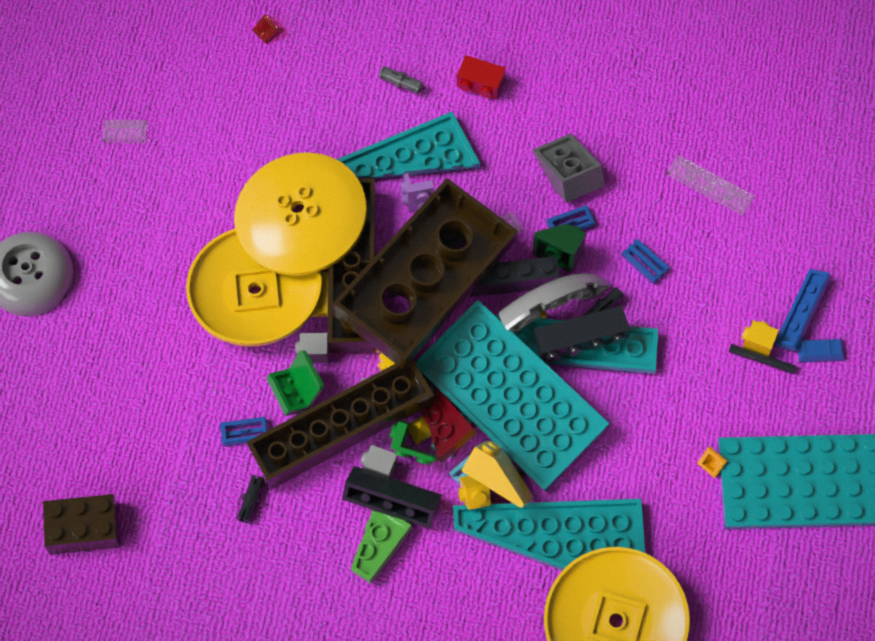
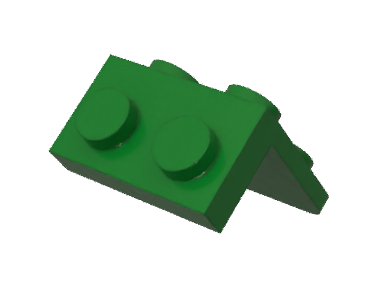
M305 350L299 351L288 369L269 373L266 377L285 416L310 409L324 388L323 380L318 375L311 357L308 356Z
M401 420L398 421V424H393L389 438H393L390 449L395 450V455L404 458L412 455L418 457L417 462L426 465L438 461L436 454L405 445L412 422Z

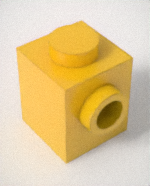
M753 320L751 327H745L741 339L745 340L743 348L769 356L779 330L771 327L766 322Z
M470 476L459 477V500L464 502L468 510L491 506L490 490L488 487Z

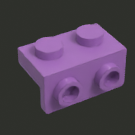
M406 173L404 174V182H400L402 203L407 205L409 213L417 211L434 193L433 180L410 184L409 175Z

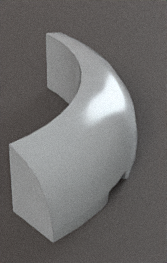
M591 273L564 276L547 282L524 294L499 312V316L507 331L517 333L529 323L539 318L542 310L556 309L567 304L569 300L576 298L578 300H594L611 286L603 277Z

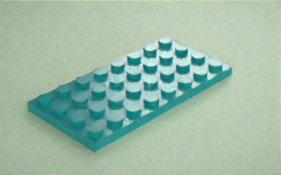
M479 300L416 362L420 372L493 442L502 447L501 450L544 491L610 426L593 407L513 332L507 331L503 323Z
M875 434L725 437L718 439L719 454L727 460V463L720 471L725 529L875 526Z

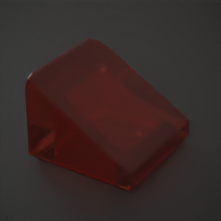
M264 14L252 31L265 44H268L281 34L284 28L272 16Z

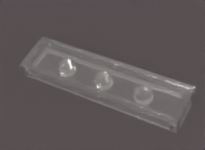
M679 154L667 170V175L744 216L755 197L751 193Z

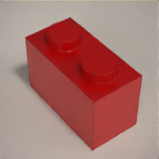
M465 55L457 74V87L466 92L478 93L485 98L497 99L506 78V67Z

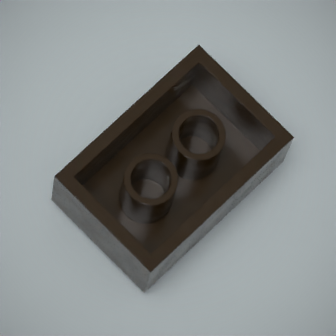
M114 494L43 501L44 547L49 555L120 548L118 502Z

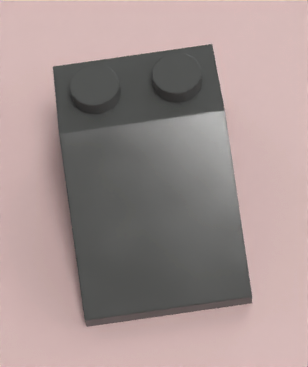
M572 134L533 149V154L554 190L566 203L605 186L602 165Z

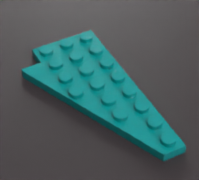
M641 499L534 502L527 504L523 508L514 503L491 504V506L470 510L467 509L466 505H453L454 531L562 571L578 557L597 549L623 547L645 553Z

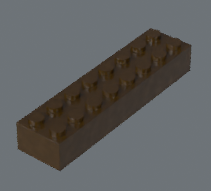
M358 178L367 202L365 226L352 250L339 262L329 267V353H375V347L331 314L333 302L375 257V178Z
M412 359L404 369L394 364L246 443L270 489H273L433 404V393Z

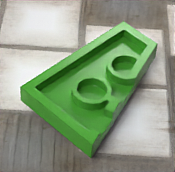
M372 510L370 519L365 526L362 542L359 544L351 567L352 573L372 584L412 531V525L404 520Z

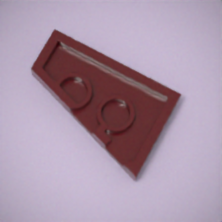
M436 388L432 391L434 403L422 410L432 435V442L436 447V455L438 460L443 463L477 432L445 395Z

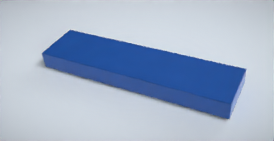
M809 269L774 342L776 347L792 351L798 350L832 278L830 273Z

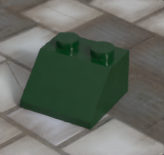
M568 224L537 231L534 234L532 255L538 258L557 256L558 267L572 274L584 254L587 233L580 227Z

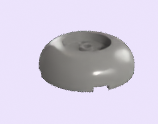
M21 232L0 242V307L13 315L35 316L48 312L62 302L61 299L71 289L74 279L72 259L66 248L55 238L40 232ZM38 255L40 256V258H39L38 260H33V259H35ZM13 261L18 262L16 265H10ZM38 273H43L42 277L38 279ZM16 278H21L22 283L18 285L13 283Z

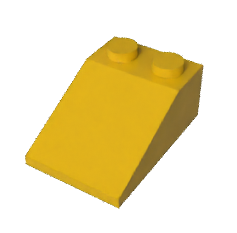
M485 441L475 446L461 471L520 508L529 504L534 497L507 454L501 451L502 447L493 441Z

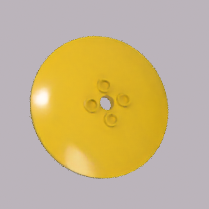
M294 153L269 162L248 180L236 203L234 214L235 230L245 252L263 268L283 275L298 276L312 274L331 267L352 250L365 226L367 202L358 178L342 162L318 153ZM296 205L304 206L301 212H293V208Z
M235 229L217 236L198 253L190 267L186 283L188 303L197 322L217 339L239 346L268 345L295 333L314 313L322 289L320 271L298 276L283 275L258 265L243 249ZM257 286L261 288V291L257 294L249 292L252 287Z
M607 547L578 557L558 575L549 591L545 604L544 628L547 641H687L689 633L688 604L675 576L654 557L630 548ZM614 614H618L623 618V624L618 628L611 626L609 623L610 617Z

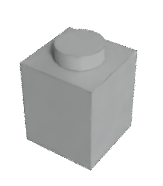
M300 333V341L295 343L296 355L299 351L305 350L313 363H328L327 333Z
M371 445L368 452H364L361 459L363 469L392 478L398 463V456L393 452Z

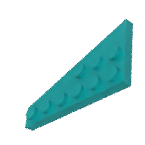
M453 112L336 159L346 165L357 178L379 179L404 176L406 173L408 175L480 168V162Z

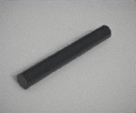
M734 344L730 345L728 351L729 353L794 374L796 365Z

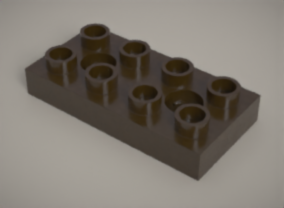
M446 178L333 302L331 314L400 368L404 369L515 243L518 230L450 179ZM457 233L466 240L467 245L457 250L450 249L442 244L440 237ZM399 295L410 302V309L404 313H393L383 304L386 297L394 298Z

